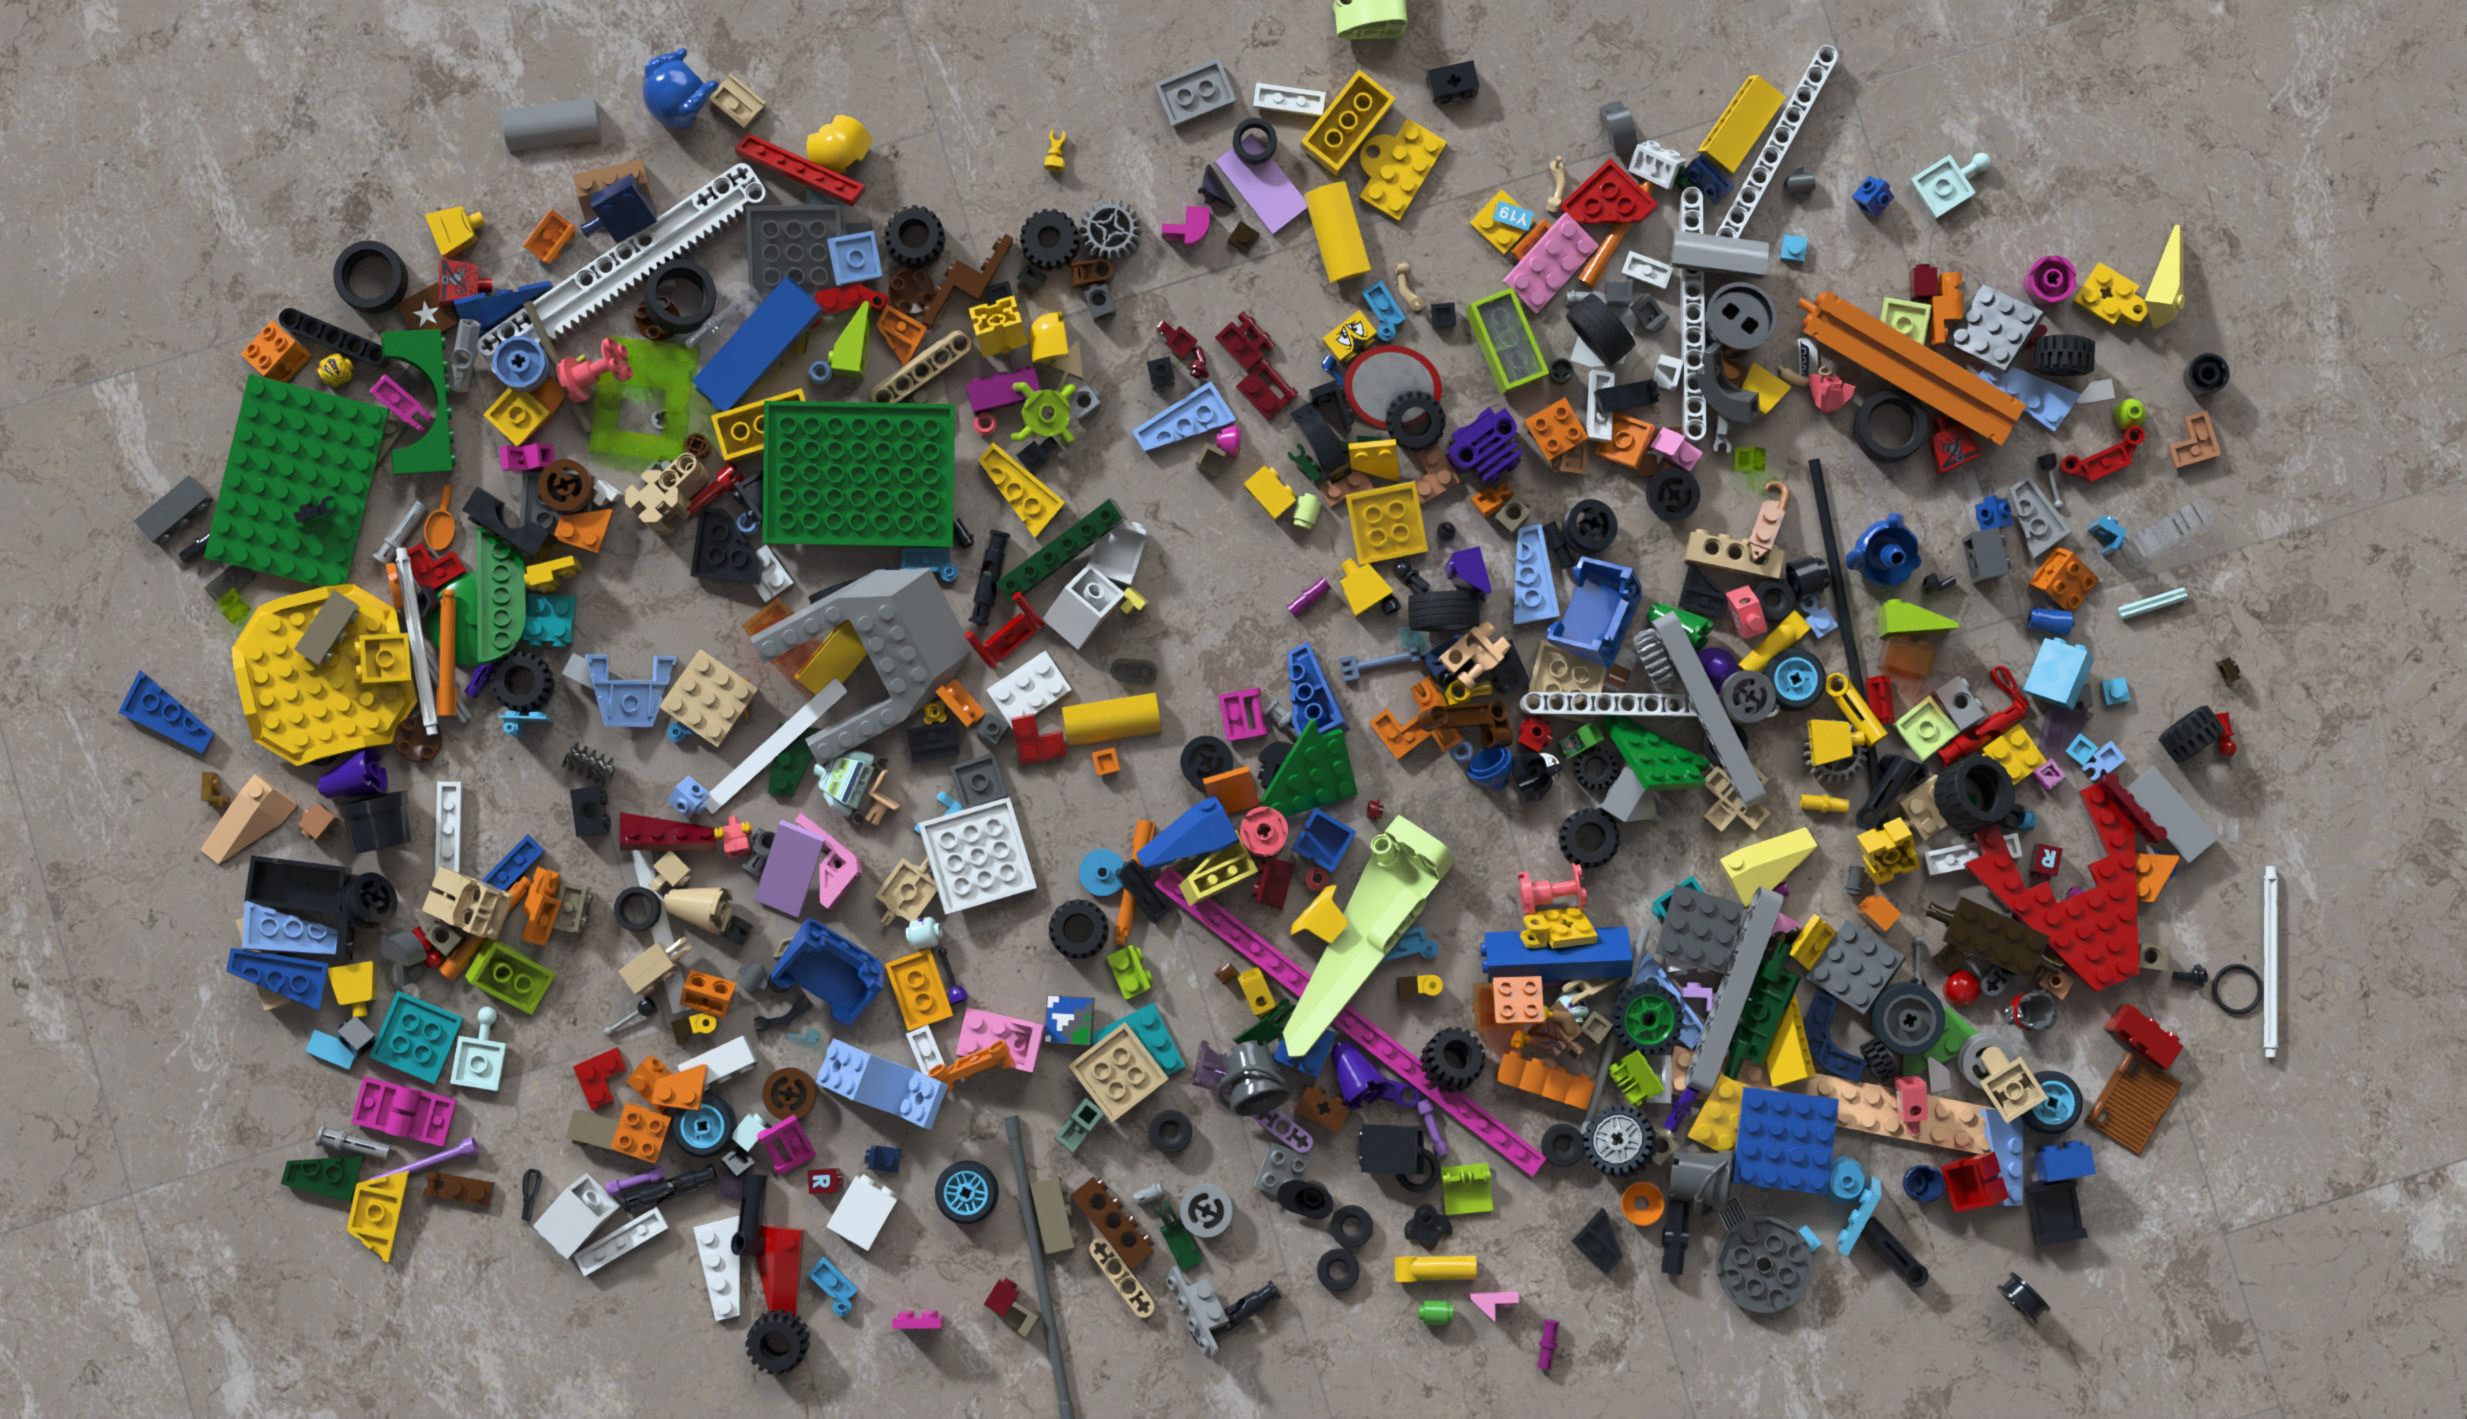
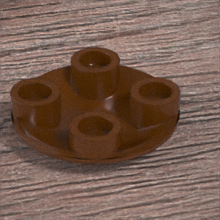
M904 268L898 271L890 280L888 287L889 299L892 305L904 314H919L924 310L927 303L931 305L934 301V296H932L934 286L931 278L924 270Z
M657 296L658 302L669 314L681 317L678 307L667 296ZM644 300L639 303L635 309L634 323L636 329L643 337L651 341L660 342L668 340L675 335L674 333L671 334L663 331L656 326L646 312Z
M422 715L409 716L402 720L395 730V747L399 754L409 761H427L434 757L441 747L442 734L440 727L437 724L438 734L427 736Z

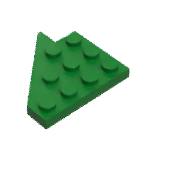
M1609 716L1604 719L1602 724L1645 791L1703 788L1706 781L1700 771H1707L1710 766L1709 761L1626 716Z
M1314 718L1309 720L1262 796L1263 807L1275 809L1286 818L1358 795L1341 728L1319 735L1316 720Z

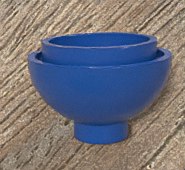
M1503 747L1486 748L1471 759L1467 767V773L1476 784L1491 787L1492 790L1503 789L1509 782L1508 777L1511 774V768H1513L1512 755L1508 749Z

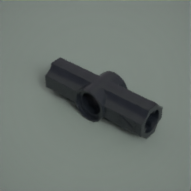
M1668 1201L1667 1221L1662 1234V1247H1664L1661 1266L1662 1273L1683 1274L1684 1255L1689 1241V1228H1687L1690 1203Z

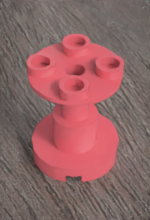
M607 337L602 340L601 344L603 358L596 362L587 360L580 364L575 358L570 356L560 360L559 362L561 363L556 366V373L561 387L566 386L570 391L567 396L578 404L588 400L592 393L591 385L600 381V375L611 371L621 382H626L633 378L634 373L627 359L629 352L625 345H618L611 337Z
M1257 807L1249 811L1242 820L1240 837L1247 851L1260 857L1272 856L1278 853L1284 846L1288 834V825L1284 816L1269 807Z
M1571 864L1573 880L1549 884L1548 880L1530 882L1527 871L1517 873L1518 881L1521 882L1519 892L1525 916L1536 914L1535 906L1552 903V898L1574 894L1576 895L1579 909L1583 910V907H1586L1587 895L1585 887L1580 888V884H1582L1581 879L1583 878L1580 864Z

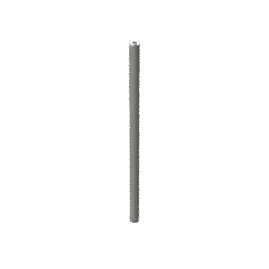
M1641 927L1632 957V977H1626L1623 991L1635 984L1651 931L1649 929ZM1611 1028L1593 1093L1580 1132L1583 1135L1588 1132L1586 1127L1588 1123L1592 1124L1591 1119L1596 1114L1618 1041L1613 1028Z

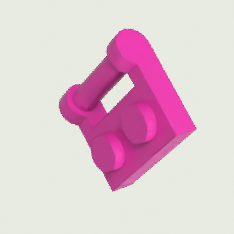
M1260 688L1218 695L1227 742L1269 734L1268 727H1265L1259 697L1261 695ZM1250 697L1256 729L1249 730L1243 698Z
M795 1115L757 1134V1139L761 1144H764L772 1158L777 1174H784L817 1155ZM778 1136L790 1156L786 1160L782 1158L773 1142V1139Z

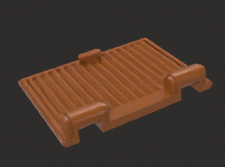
M2127 1049L2123 1055L2125 1057L2120 1065L2116 1066L2095 1101L2093 1110L2090 1114H2087L2084 1122L2139 1156L2183 1082L2132 1050ZM2134 1062L2137 1066L2131 1074L2128 1072V1069ZM2103 1111H2106L2108 1114L2103 1122H2100L2098 1120Z

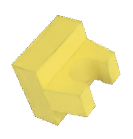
M1128 587L1124 591V597L1127 600L1120 609L1128 614L1135 607L1139 610L1144 609L1149 602L1133 587Z

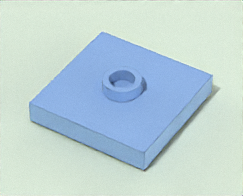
M874 231L827 239L836 286L883 277Z

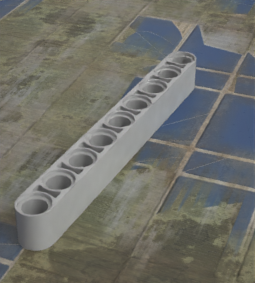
M1671 611L1651 622L1652 627L1740 802L1745 809H1748L1767 799V794L1674 611Z
M1761 886L1754 893L1729 959L1726 972L1723 975L1684 1082L1687 1087L1709 1094L1713 1089L1782 906V894Z

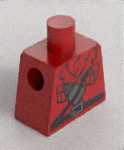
M440 258L439 308L455 307L454 300L476 295L478 292H492V278H478L477 265Z
M1945 415L1932 421L1937 434L1928 438V443L1938 476L1983 454L1962 423L1950 427Z

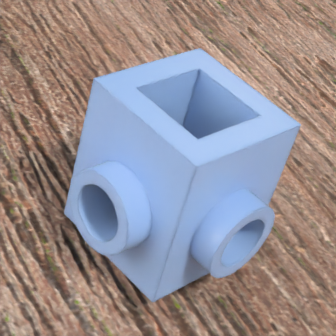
M688 776L675 787L667 801L689 819L695 813L699 815L708 805L706 800L710 793L692 777Z

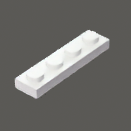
M437 781L435 875L439 866H444L461 873L463 782Z
M2014 833L2003 836L2012 858L2023 856L2018 834ZM1977 842L1923 853L1928 876L1964 869L1963 864L1965 862L1983 856Z
M657 1206L574 1254L573 1257L583 1275L586 1276L666 1230L669 1226Z

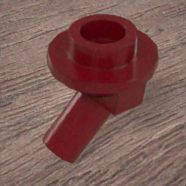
M1197 346L1193 349L1196 359L1194 363L1187 366V369L1192 377L1202 380L1209 377V372L1206 367L1207 362L1201 346Z

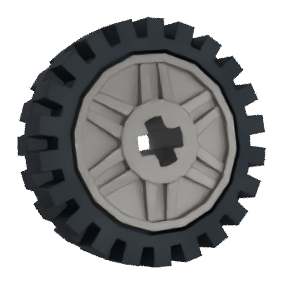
M1616 1105V1108L1610 1106L1607 1107V1111H1599V1116H1593L1591 1119L1592 1124L1588 1123L1586 1127L1588 1132L1584 1133V1148L1591 1163L1600 1172L1616 1179H1620V1177L1626 1179L1629 1178V1175L1636 1176L1639 1170L1643 1172L1646 1169L1645 1165L1647 1163L1651 1164V1157L1655 1156V1147H1657V1140L1655 1139L1657 1136L1649 1120L1641 1112L1629 1106ZM1619 1139L1622 1141L1624 1140V1142L1621 1145L1619 1143L1617 1144V1141Z

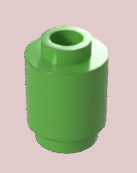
M1424 1301V1305H1419V1320H1423V1325H1447V1323H1453V1304H1447V1301Z

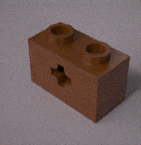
M1315 1084L1312 1088L1307 1086L1294 1112L1338 1134L1350 1111L1346 1107L1345 1100L1336 1095L1334 1099L1325 1096L1327 1091ZM1326 1101L1330 1111L1329 1113L1324 1112L1321 1115L1317 1105L1318 1103L1323 1104Z

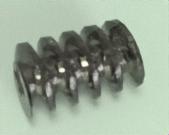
M576 742L567 752L562 768L568 765L569 771L572 772L576 769V773L580 776L585 773L586 779H591L594 776L593 780L595 783L598 784L602 781V786L606 787L615 773L616 766H613L614 758L611 757L607 762H604L605 754L596 758V750H593L589 755L587 754L588 746L579 750L580 743Z

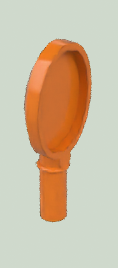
M443 484L439 509L433 511L428 516L424 526L425 541L434 550L447 548L455 534V521L450 512H448L453 486Z

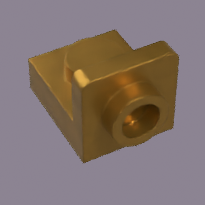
M202 772L201 800L208 802V806H223V802H230V797L217 796V792L220 791L221 781L220 778H217L218 774L214 772Z

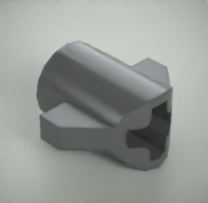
M1797 166L1786 177L1784 185L1790 193L1800 200L1806 199V191L1816 189L1814 173H1804L1803 166Z
M753 963L742 966L737 971L743 976L738 985L752 994L755 993L758 987L766 990L769 986L767 970L760 964Z

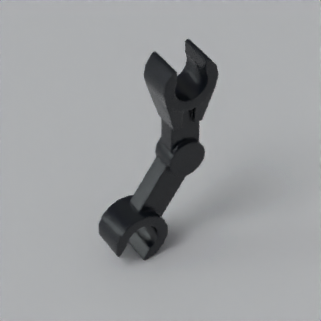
M802 995L797 998L791 1010L782 1017L767 1019L764 1016H758L754 1021L762 1019L765 1022V1026L762 1029L755 1030L763 1032L768 1027L787 1026L797 1015L809 1010L812 1007V1002L807 1007L802 1008L800 1001L806 997Z

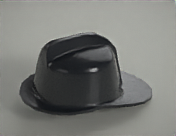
M1294 1179L1286 1181L1278 1189L1277 1198L1279 1203L1290 1212L1319 1220L1328 1217L1333 1211L1334 1203L1332 1196L1325 1185L1319 1181L1311 1180L1306 1182Z

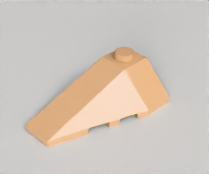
M254 774L239 792L200 850L220 865L255 840H259L269 831L282 825L298 804L263 776Z

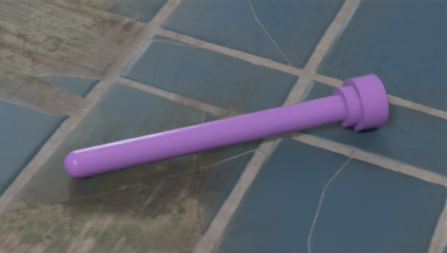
M472 1136L464 1139L456 1148L380 1174L369 1180L404 1171H410L411 1174L459 1156H468L470 1158L479 1154L478 1144Z

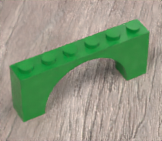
M440 329L382 332L381 346L383 359H395L415 367L427 378L436 398L435 420L429 432L417 443L406 448L391 451L392 476L450 473L452 467L456 466L455 453L450 450V443H454L453 429H449L448 420L452 419L451 406H447L446 396H450L449 382H445L444 373H448L447 359H443L442 349H446L445 335H441Z

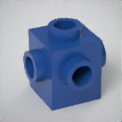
M1871 176L1851 196L1862 212L1875 218L1880 215L1894 198L1889 190L1890 185L1884 179L1879 178L1878 180Z
M1997 495L1983 498L1984 503L1975 505L1976 518L1981 531L1999 527L2000 530L2014 525L2011 516L2012 509L2007 498L1998 499Z

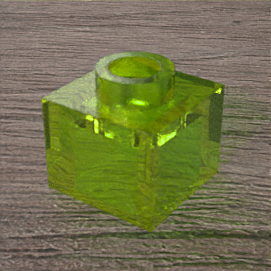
M1757 446L1735 448V471L1745 474L1765 472L1766 449Z
M234 587L216 601L221 613L233 625L237 621L244 619L248 612L252 610L247 600Z

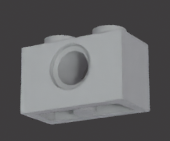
M1959 675L1931 692V694L1958 731H1961L1985 714L1983 713L1984 707L1978 698H1973L1969 692L1971 690L1970 685L1964 678L1961 679ZM1957 696L1965 701L1963 709L1955 706L1954 700Z

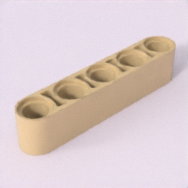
M959 330L950 332L875 385L870 391L871 401L873 403H897L965 355L971 348L970 338ZM959 337L964 338L963 345L955 348L954 341ZM939 351H944V359L935 361V354ZM925 365V372L921 375H916V367ZM901 378H905L907 380L906 385L903 388H896V382ZM881 392H887V399L883 402H878L877 395Z

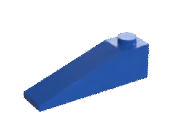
M1306 642L1288 651V669L1291 681L1290 698L1293 709L1292 723L1298 737L1311 718L1316 720L1319 735L1340 728L1343 734L1350 731L1351 729L1310 643Z

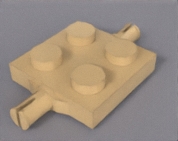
M1936 774L1897 801L1904 812L1905 820L1903 822L1908 829L1910 827L1915 829L1924 841L1948 825L1939 814V810L1935 805L1934 784L1938 777Z
M926 857L920 867L912 865L902 858L876 893L875 897L882 901L887 909H889L880 920L889 927V924L896 915L904 917L909 922L918 919L937 893L935 881L927 873L931 868L928 863V857Z

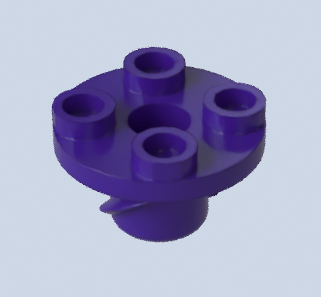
M1718 647L1706 648L1697 654L1716 694H1719L1724 681L1732 674L1738 672L1736 660L1728 651Z

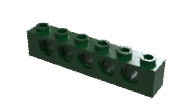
M1108 499L997 581L996 584L1009 602H1015L1013 595L1016 592H1020L1024 596L1128 518L1115 500Z

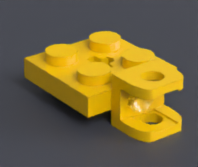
M2100 262L2073 300L2074 304L2111 326H2114L2119 319L2132 327H2139L2148 314L2145 300L2135 294L2139 289V285ZM2102 289H2109L2113 297L2103 299L2101 298L2102 293L2100 291Z
M1578 906L1536 911V914L1527 915L1523 918V923L1528 930L1520 933V938L1527 948L1547 947L1548 942L1552 948L1596 943L1598 938L1594 928Z

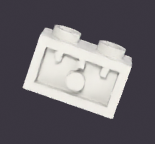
M1648 140L1636 146L1628 171L1666 189H1670L1675 181L1679 166L1685 165L1686 159L1680 157L1678 152L1664 150L1660 148V144Z

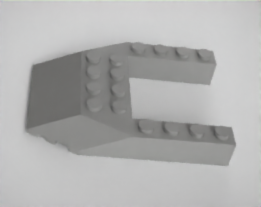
M930 568L875 570L750 637L763 664L849 619L889 693L888 695L805 739L819 766L904 721L939 696L935 691L942 685L945 687L950 683L972 653L973 649L965 638V634Z

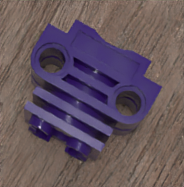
M1489 407L1480 413L1473 423L1461 427L1451 434V439L1449 440L1451 447L1447 449L1449 453L1445 457L1458 473L1467 474L1477 468L1474 477L1478 479L1482 476L1479 482L1480 485L1488 484L1491 486L1500 479L1499 476L1502 475L1503 471L1507 470L1509 473L1521 462L1520 458L1523 451L1519 449L1513 454L1518 444L1515 441L1510 444L1517 431V424L1506 408L1495 414ZM1505 428L1509 434L1503 435L1498 429ZM1460 456H1468L1471 462H1463Z

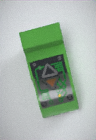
M1592 721L1557 742L1556 746L1564 760L1604 740V737L1596 723Z

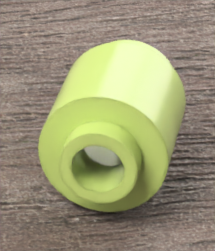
M1305 493L1304 497L1299 496L1292 517L1294 519L1293 525L1311 530L1312 525L1316 523L1322 504L1318 502L1319 497Z

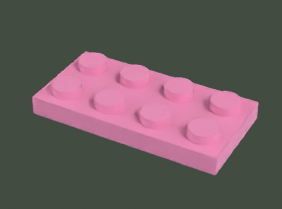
M1564 213L1502 282L1508 288L1513 287L1516 296L1533 314H1537L1599 245L1568 213Z

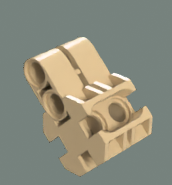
M690 453L681 454L663 472L660 470H646L641 477L648 485L640 492L633 485H630L626 489L625 503L655 534L670 535L675 528L669 520L676 513L684 521L690 516V511L686 510L691 506L689 499L707 483L709 472L694 455Z
M439 866L431 886L444 891V894L429 890L422 911L440 918L452 926L463 928L464 931L497 940L514 895L447 867Z

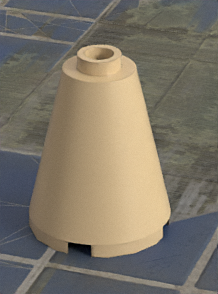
M725 887L672 889L669 893L665 894L663 905L668 913L712 934L720 935L719 931L724 932L729 923L732 908L728 907L729 900L733 901L731 890Z

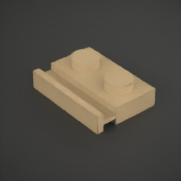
M731 73L719 85L718 90L709 97V101L744 130L757 117L762 108L767 105L764 100Z

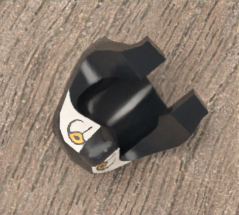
M1525 752L1513 757L1511 772L1518 788L1522 792L1520 795L1524 802L1540 801L1563 774L1561 763L1552 754Z

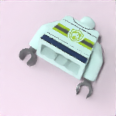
M852 750L831 759L827 765L822 764L819 766L817 763L814 767V775L821 777L818 785L819 788L824 790L823 796L830 808L845 817L850 816L854 824L861 825L854 817L859 813L866 817L865 813L861 810L854 811L852 809H857L874 770V767L871 765L873 764L877 770L883 771L886 768L879 767L878 760L888 761L885 756L874 758L872 754Z

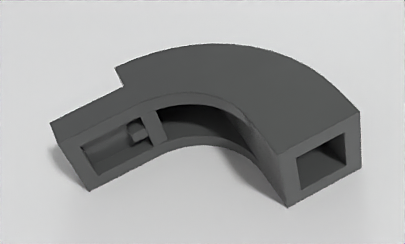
M1713 343L1703 352L1702 364L1704 366L1696 372L1699 388L1706 401L1717 412L1734 421L1751 423L1760 414L1759 392L1742 390L1729 381L1723 366V347L1718 343Z

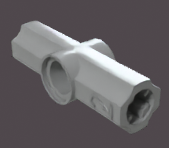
M461 319L459 321L455 350L451 355L452 368L449 380V387L454 391L468 392L470 390L474 362L478 356L477 344L481 324L476 320ZM460 352H465L469 359L463 358Z

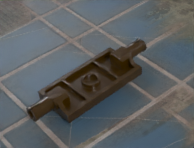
M1960 897L1956 908L1951 911L1933 902L1928 907L1931 910L1926 911L1925 916L1944 923L1946 930L1941 941L2027 980H2032L2038 967L2055 975H2059L2061 971L2059 968L2063 967V961L2045 954L2044 950L2050 936L1967 898Z

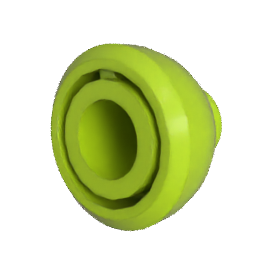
M2125 399L2116 405L2113 416L2117 426L2126 431L2133 426L2142 427L2147 418V411L2140 401Z

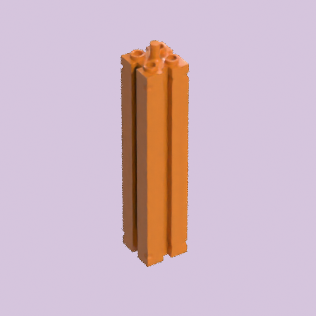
M1828 290L1825 293L1820 292L1813 304L1802 297L1797 303L1798 307L1808 312L1801 323L1804 326L1803 332L2001 446L2026 407V404Z

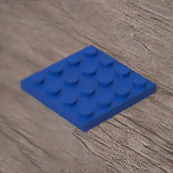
M1743 1087L1731 1182L1827 1195L1839 1099Z

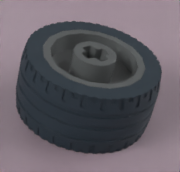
M1900 982L1887 987L1877 999L1871 1011V1024L1876 1037L1886 1048L1901 1055H1917L1931 1049L1941 1038L1945 1027V1012L1940 1000L1931 990L1918 983ZM1906 1015H1911V1020L1904 1022Z

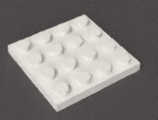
M1010 797L918 823L945 915L1037 888Z

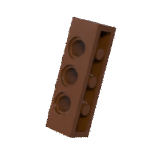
M1093 1176L1073 1192L1071 1197L1132 1270L1154 1252V1249L1151 1247L1154 1245V1242L1146 1233L1141 1235L1137 1230L1139 1226L1137 1221L1131 1214L1126 1216L1121 1210L1124 1206L1116 1196L1111 1198L1106 1192L1109 1188L1100 1177L1096 1180ZM1102 1196L1105 1199L1106 1205L1103 1209H1096L1093 1206L1092 1200L1094 1197ZM1115 1214L1120 1217L1121 1225L1119 1227L1112 1228L1108 1225L1107 1219L1110 1215ZM1127 1233L1135 1235V1245L1126 1246L1123 1243V1236Z

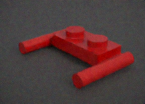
M1016 592L1013 595V599L1025 614H1018L984 642L986 646L980 642L972 631L965 634L967 641L990 669L995 668L998 662L1002 661L1024 643L1037 630H1041L1045 626V623L1020 592Z

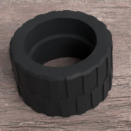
M1976 754L1945 768L1938 775L1937 781L1934 784L1935 805L1939 810V814L1949 826L1951 825L1955 830L1962 831L1963 833H1975L2008 817L2014 807L2015 787L2011 776L1999 761L1987 755ZM1965 777L1973 780L1980 788L1984 798L1983 811L1976 808L1967 797Z

